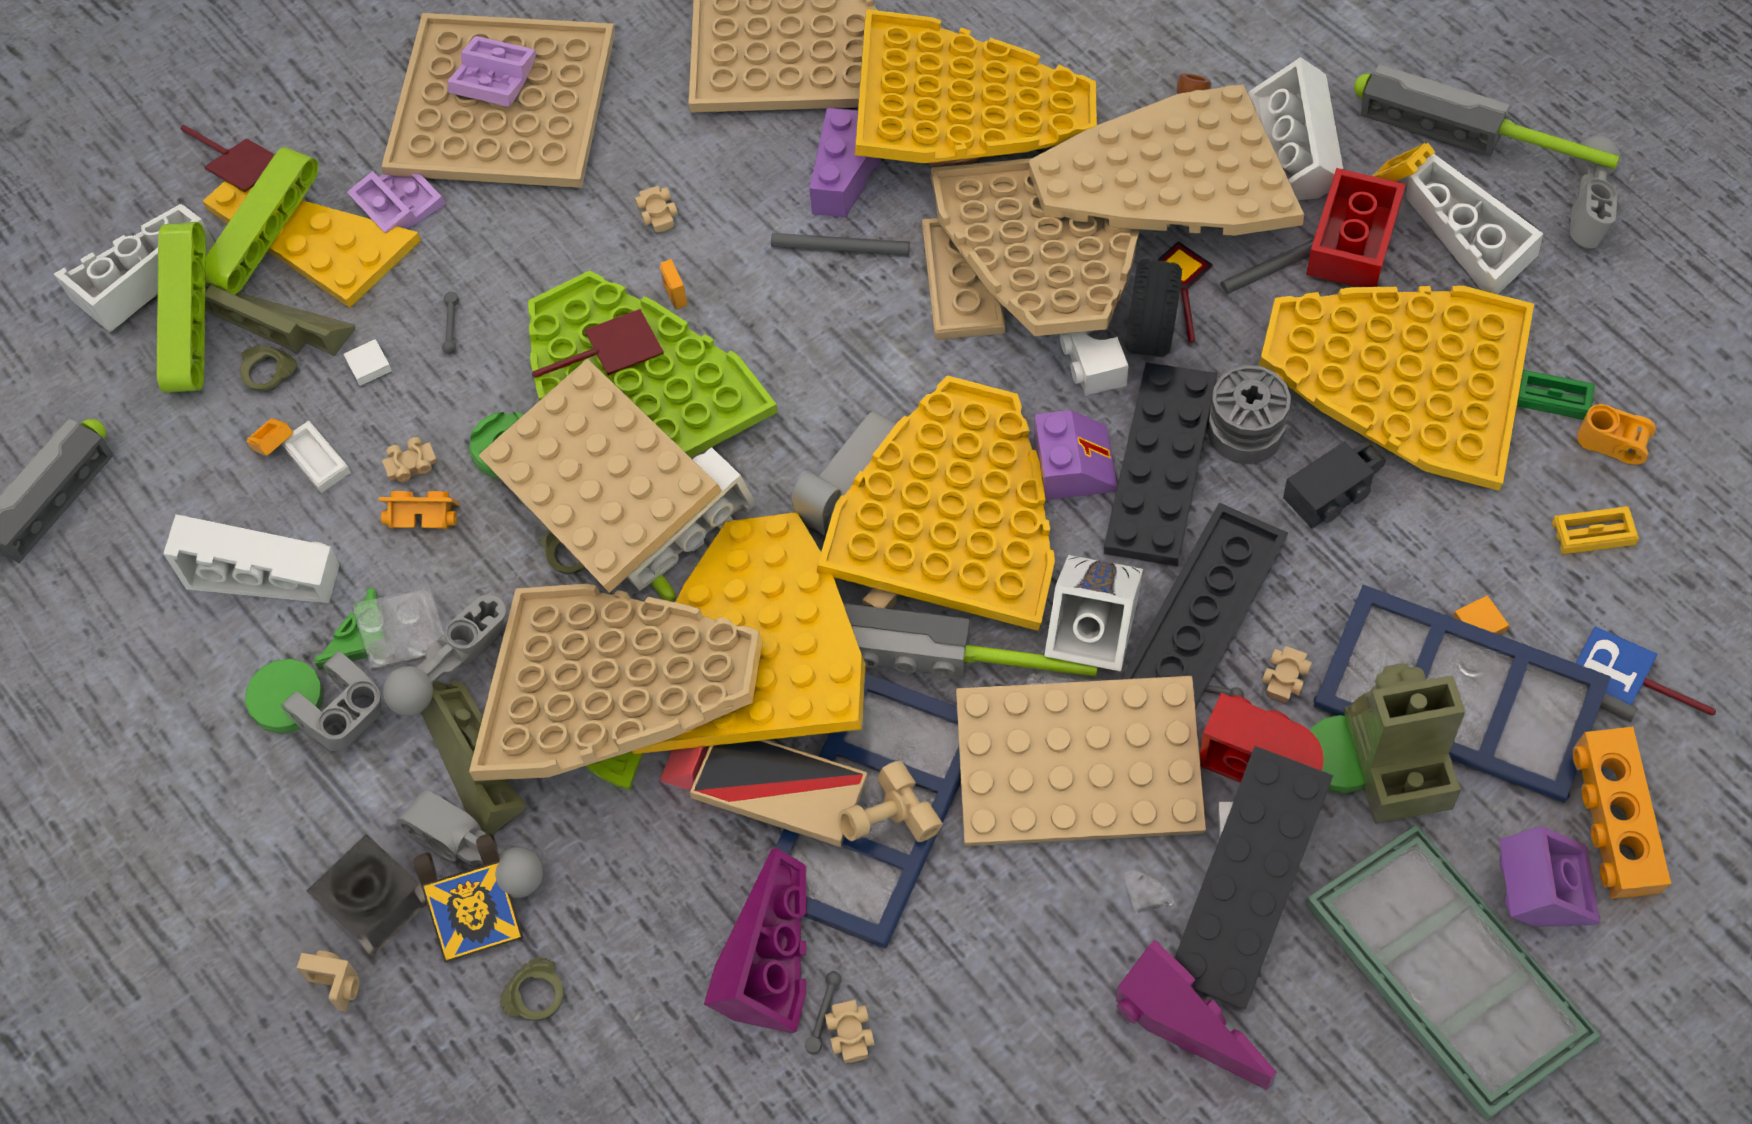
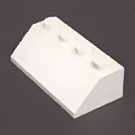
M1300 57L1250 90L1248 95L1297 200L1319 199L1329 192L1336 168L1343 169L1326 74Z

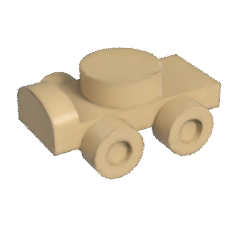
M659 186L640 191V196L634 199L638 210H646L641 213L645 226L652 224L656 233L665 232L673 228L674 221L672 217L678 215L674 202L666 204V201L671 200L668 188L659 189Z
M413 437L407 441L409 450L405 452L401 451L399 445L388 447L386 450L388 458L383 459L382 463L389 480L397 479L399 482H405L411 476L430 472L432 469L431 465L438 463L430 442L422 444L419 437Z
M1285 646L1283 651L1275 648L1270 663L1277 665L1275 670L1267 668L1262 679L1263 683L1269 684L1266 691L1268 697L1287 703L1291 694L1300 695L1304 681L1298 679L1299 674L1307 676L1312 665L1311 661L1306 660L1307 653Z
M856 1000L831 1005L833 1013L825 1014L828 1031L837 1029L838 1033L837 1037L830 1038L833 1053H842L844 1063H853L867 1059L869 1057L867 1047L875 1044L871 1028L862 1030L861 1023L869 1021L866 1006L857 1007Z

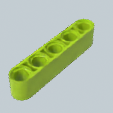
M282 147L276 152L206 255L205 285L216 286L233 295L241 291L315 181L319 170V164L315 158L288 147Z
M199 222L163 224L159 229L157 382L163 393L200 391L204 385L206 239L204 229Z

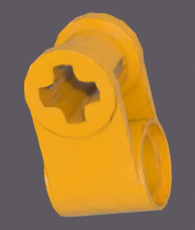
M1598 404L1588 410L1577 431V439L1579 444L1589 451H1595L1616 458L1626 464L1639 465L1647 461L1649 452L1646 447L1649 439L1655 434L1656 426L1654 422L1646 417L1633 415L1608 405Z

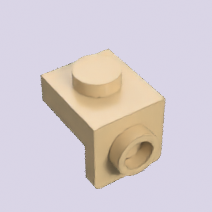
M317 951L316 955L301 953L297 965L298 971L307 982L332 986L329 1000L338 1011L346 1012L350 1000L353 1001L356 998L360 984L358 973L350 962L341 960L340 956L328 951Z

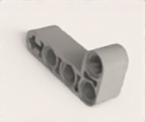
M872 411L819 476L807 471L798 479L792 492L793 511L799 514L805 525L826 536L835 503L841 495L844 496L850 489L857 474L860 471L863 472L869 464L873 453L896 425L895 422Z

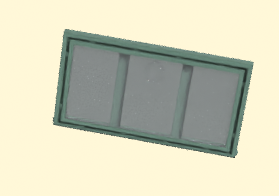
M1418 825L1410 827L1406 832L1307 897L1305 904L1486 1121L1497 1115L1589 1046L1597 1044L1601 1038V1034Z

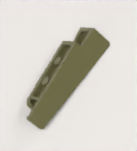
M205 285L206 312L296 353H299L307 343L335 356L356 328L354 324L243 293L233 295L216 286Z
M453 679L449 685L435 681L432 684V700L421 714L466 813L476 820L481 831L486 834H494L525 810L526 804L506 779L473 780L469 769L483 715L465 684Z

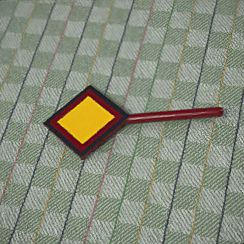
M1178 241L1158 261L1173 262L1179 264L1182 268L1180 289L1188 342L1194 343L1195 335L1188 289L1210 270L1213 264Z

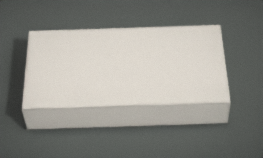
M310 421L295 429L294 433L281 444L282 448L320 493H323L351 474L347 464Z

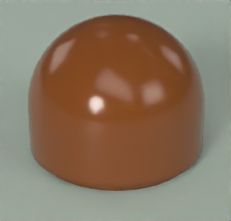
M1183 73L1178 78L1177 94L1210 89L1212 82L1199 75Z

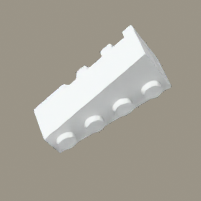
M1433 154L1431 157L1426 158L1427 161L1423 165L1417 167L1418 170L1414 174L1409 176L1406 199L1478 287L1483 291L1499 294L1538 256L1543 233Z
M180 204L141 225L142 231L140 233L126 237L123 235L112 241L114 247L98 256H95L92 252L80 259L83 263L69 272L63 268L54 273V276L72 302L111 332L158 294L159 229L163 224L199 222L205 232L206 255L215 242L202 219Z
M712 447L704 454L696 456L693 461L719 485L722 491L626 577L639 591L678 563V554L682 551L694 552L702 546L705 535L716 526L721 529L726 521H732V514L741 508L748 512L757 505L741 475Z
M175 514L163 553L186 590L321 603L330 602L340 565L331 546L320 542H307Z

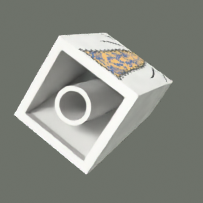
M1068 555L1055 587L1044 656L1121 671L1137 606L1143 569Z

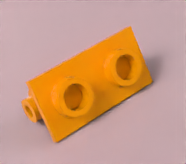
M391 491L390 497H379L378 500L388 505L387 510H382L381 523L382 525H388L390 529L416 528V515H422L421 528L449 529L450 526H456L457 513L456 511H451V506H460V502L449 498V492L428 491L427 497H413V492Z

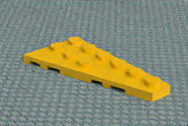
M224 181L203 200V203L209 212L228 224L251 189L243 192ZM301 200L267 252L350 308L413 249L421 239L418 232L397 226L385 234L372 219Z

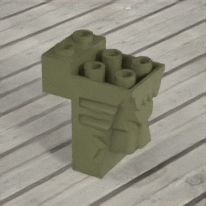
M1406 663L1385 666L1383 672L1377 675L1375 679L1376 685L1370 692L1364 693L1350 706L1344 707V714L1365 777L1364 791L1374 823L1379 824L1452 810L1461 788L1449 752L1466 712L1454 676L1450 675L1426 680L1424 671L1419 667H1409Z

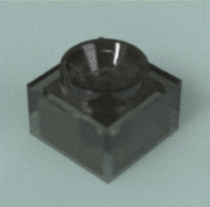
M367 834L306 890L317 907L371 958L427 905L421 884Z

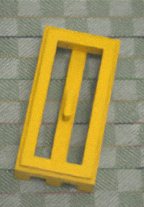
M1423 143L1387 160L1372 176L1397 182L1414 174L1418 170L1417 167L1423 165L1427 161L1426 158L1431 157L1435 151L1429 143Z
M1629 506L1556 515L1552 520L1553 528L1557 529V542L1560 541L1561 555L1636 545L1639 540ZM1617 520H1623V521H1624V523L1611 524V525L1597 524V525H1590L1588 528H1580V529H1572V530H1567V528H1566V527H1571V526L1594 524V523L1617 521Z

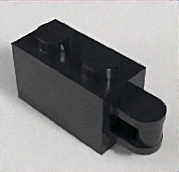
M1344 441L1289 477L1286 481L1283 499L1311 529L1322 522L1329 523L1341 513L1344 507L1352 502L1358 504L1369 495L1373 475L1384 466L1386 460L1368 441L1354 449Z

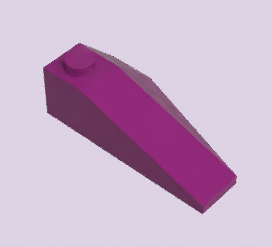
M778 848L771 849L714 966L704 1005L737 1022L794 1033L797 1031L806 997V979H801V956L806 955V941H801V917L806 914V865Z
M1154 940L1117 987L1116 1001L1118 1002L1117 1008L1119 1012L1129 1022L1133 1024L1138 1022L1145 1030L1268 1090L1273 1085L1277 1073L1276 1070L1242 1032L1233 1029L1231 1032L1225 1026L1226 1020L1221 1014L1223 1010L1214 1000L1207 1001L1198 996L1191 986L1195 981L1193 976Z

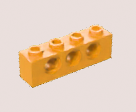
M1634 727L1585 732L1573 748V761L1576 769L1582 771L1585 784L1582 786V800L1585 808L1591 810L1594 824L1591 825V839L1594 847L1600 849L1603 863L1600 864L1601 882L1605 888H1609L1611 899L1660 894L1671 884ZM1606 767L1614 771L1617 781L1606 779L1601 772V768ZM1610 806L1621 808L1626 814V820H1619L1614 817ZM1619 845L1629 846L1634 851L1636 860L1625 858L1620 852Z

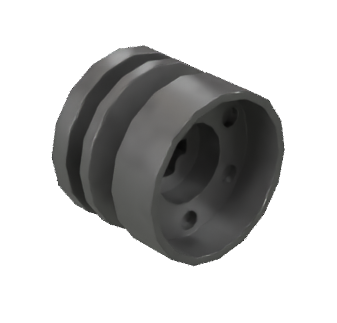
M1245 365L1232 368L1223 374L1213 389L1207 432L1212 447L1221 456L1236 463L1253 464L1265 461L1274 455L1283 443L1290 409L1291 395L1287 384L1275 372L1260 366Z

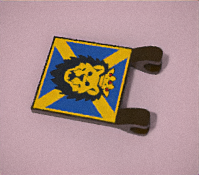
M491 833L482 835L476 840L477 848L484 864L482 866L438 879L430 853L420 854L413 860L444 962L524 937L512 897L504 892L496 881L495 872L500 859L494 835Z

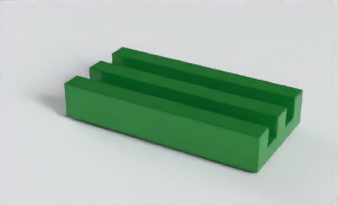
M1523 370L1517 407L1584 420L1588 410L1592 407L1595 384ZM1527 384H1530V385L1545 387V388H1549V390L1541 389V388H1536V387H1531V386H1526V385H1527ZM1565 391V392H1570V393L1585 395V397L1576 396V395H1571V394H1566V393H1563V392Z

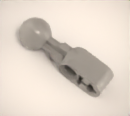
M1591 136L1580 143L1620 156L1617 144L1606 136ZM1574 157L1576 168L1584 175L1580 179L1578 198L1571 208L1570 236L1582 247L1595 248L1616 219L1617 190L1607 181V177L1614 173L1616 169Z
M494 595L477 597L447 625L445 634L426 651V659L417 668L406 666L390 673L383 685V698L388 708L402 716H414L424 711L432 700V684L442 675H451L459 667L470 664L500 636L506 613L503 601ZM454 640H464V641H466L468 644H467V645H458V644L454 643L453 641H454Z
M423 790L397 819L398 826L408 837L450 862L461 859L469 865H484L476 840L486 833L481 831L479 824L468 813L436 794ZM497 847L500 862L497 865L495 877L498 886L504 892L510 894L512 898H524L535 892L543 878V866L539 857L533 851L524 847H511L506 850Z

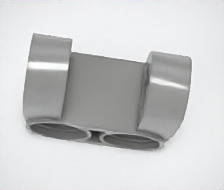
M337 651L323 665L327 674L344 689L337 698L322 712L296 691L281 704L283 711L296 725L330 751H341L349 747L377 720L382 708L381 695L376 684L348 657ZM362 696L370 697L374 701L366 708H358L353 704L357 698ZM333 723H341L346 727L344 732L339 735H330L325 731Z

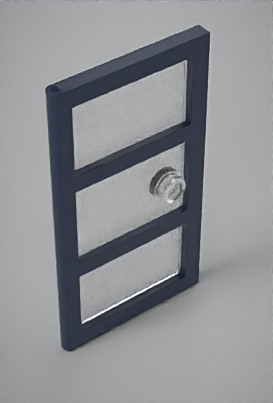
M1362 585L1319 693L1314 697L1313 707L1337 716H1345L1344 707L1350 706L1358 697L1366 692H1370L1376 685L1375 679L1377 675L1383 672L1385 666L1406 663L1409 667H1419L1424 671L1426 680L1453 675L1466 712L1449 752L1451 760L1565 803L1570 797L1569 791L1577 772L1573 761V748L1585 732L1592 730L1611 676Z
M865 673L862 729L830 733L818 757L867 772V781L857 804L864 810L884 803L886 792L877 780L881 769L892 762L902 761L916 782L912 789L920 803L929 802L943 823L961 783L957 706ZM887 818L870 825V832L864 837L854 841L844 837L841 847L783 829L775 848L780 849L806 865V914L804 917L878 947L887 948L937 835L926 841L917 842L904 821L896 823L891 818Z

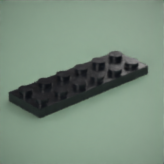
M1145 363L1104 543V554L1178 566L1210 416L1213 389L1217 383V373Z
M1219 503L1121 680L1192 676L1196 710L1283 548L1288 532Z
M1254 746L1175 955V959L1195 979L1191 984L1194 989L1243 1009L1247 1008L1333 775Z

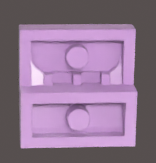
M474 36L461 52V66L447 81L448 93L510 107L530 73L536 57V50Z
M372 171L347 191L348 195L385 234L396 226L407 229L447 204L443 197L421 174H411L413 177L382 174L378 177Z

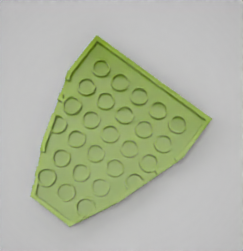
M590 270L528 300L532 372L593 349L585 329L641 309L664 351L663 355L607 375L597 355L587 359L690 458L777 413V404L739 355L731 350L726 353L715 346L714 339L704 334L701 337L689 329L688 322L654 300L645 296L641 300L626 293V287L615 282H608L602 276ZM585 360L540 377H534L539 401Z

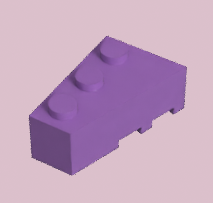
M827 108L809 188L812 214L846 217L866 187V181L872 171H876L881 164V158L854 155L858 113L856 110Z

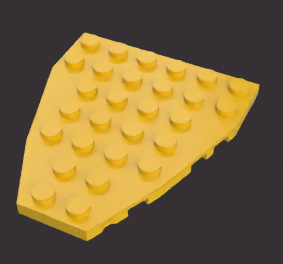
M866 9L854 155L904 162L931 163L1022 153L1059 145L1077 134L1097 126L1096 81L1083 75H1077L1061 65H1058L1056 69L1047 67L1039 63L1040 55L990 37L989 41L985 42L975 40V38L970 36L971 31L961 27L959 34L941 28L942 21L933 17Z
M1419 286L1417 292H1398L1397 287H1351L1340 289L1336 295L1320 297L1319 292L1307 293L1302 297L1275 298L1272 305L1259 365L1275 372L1289 388L1324 414L1423 471L1499 491L1504 481L1534 303L1467 286H1452L1450 291H1431L1430 286Z
M947 375L937 385L933 393L927 394L919 402L918 408L908 417L904 416L896 423L873 453L871 461L863 472L860 471L857 474L850 489L844 496L841 495L835 503L816 572L819 574H832L834 578L1039 631L1055 557L1054 550L1050 548L1048 536L1050 525L1049 520H1046L1044 510L1045 493L1040 461L1036 450H1032L1028 438L1030 430L1026 419L1021 414L1022 406L1018 394Z
M797 512L726 521L683 585L676 600V603L701 609L703 616L717 621L719 617L731 620L734 625H745L759 630L763 642L753 703L671 739L632 751L633 754L862 729L865 661L833 575L816 572L821 551Z

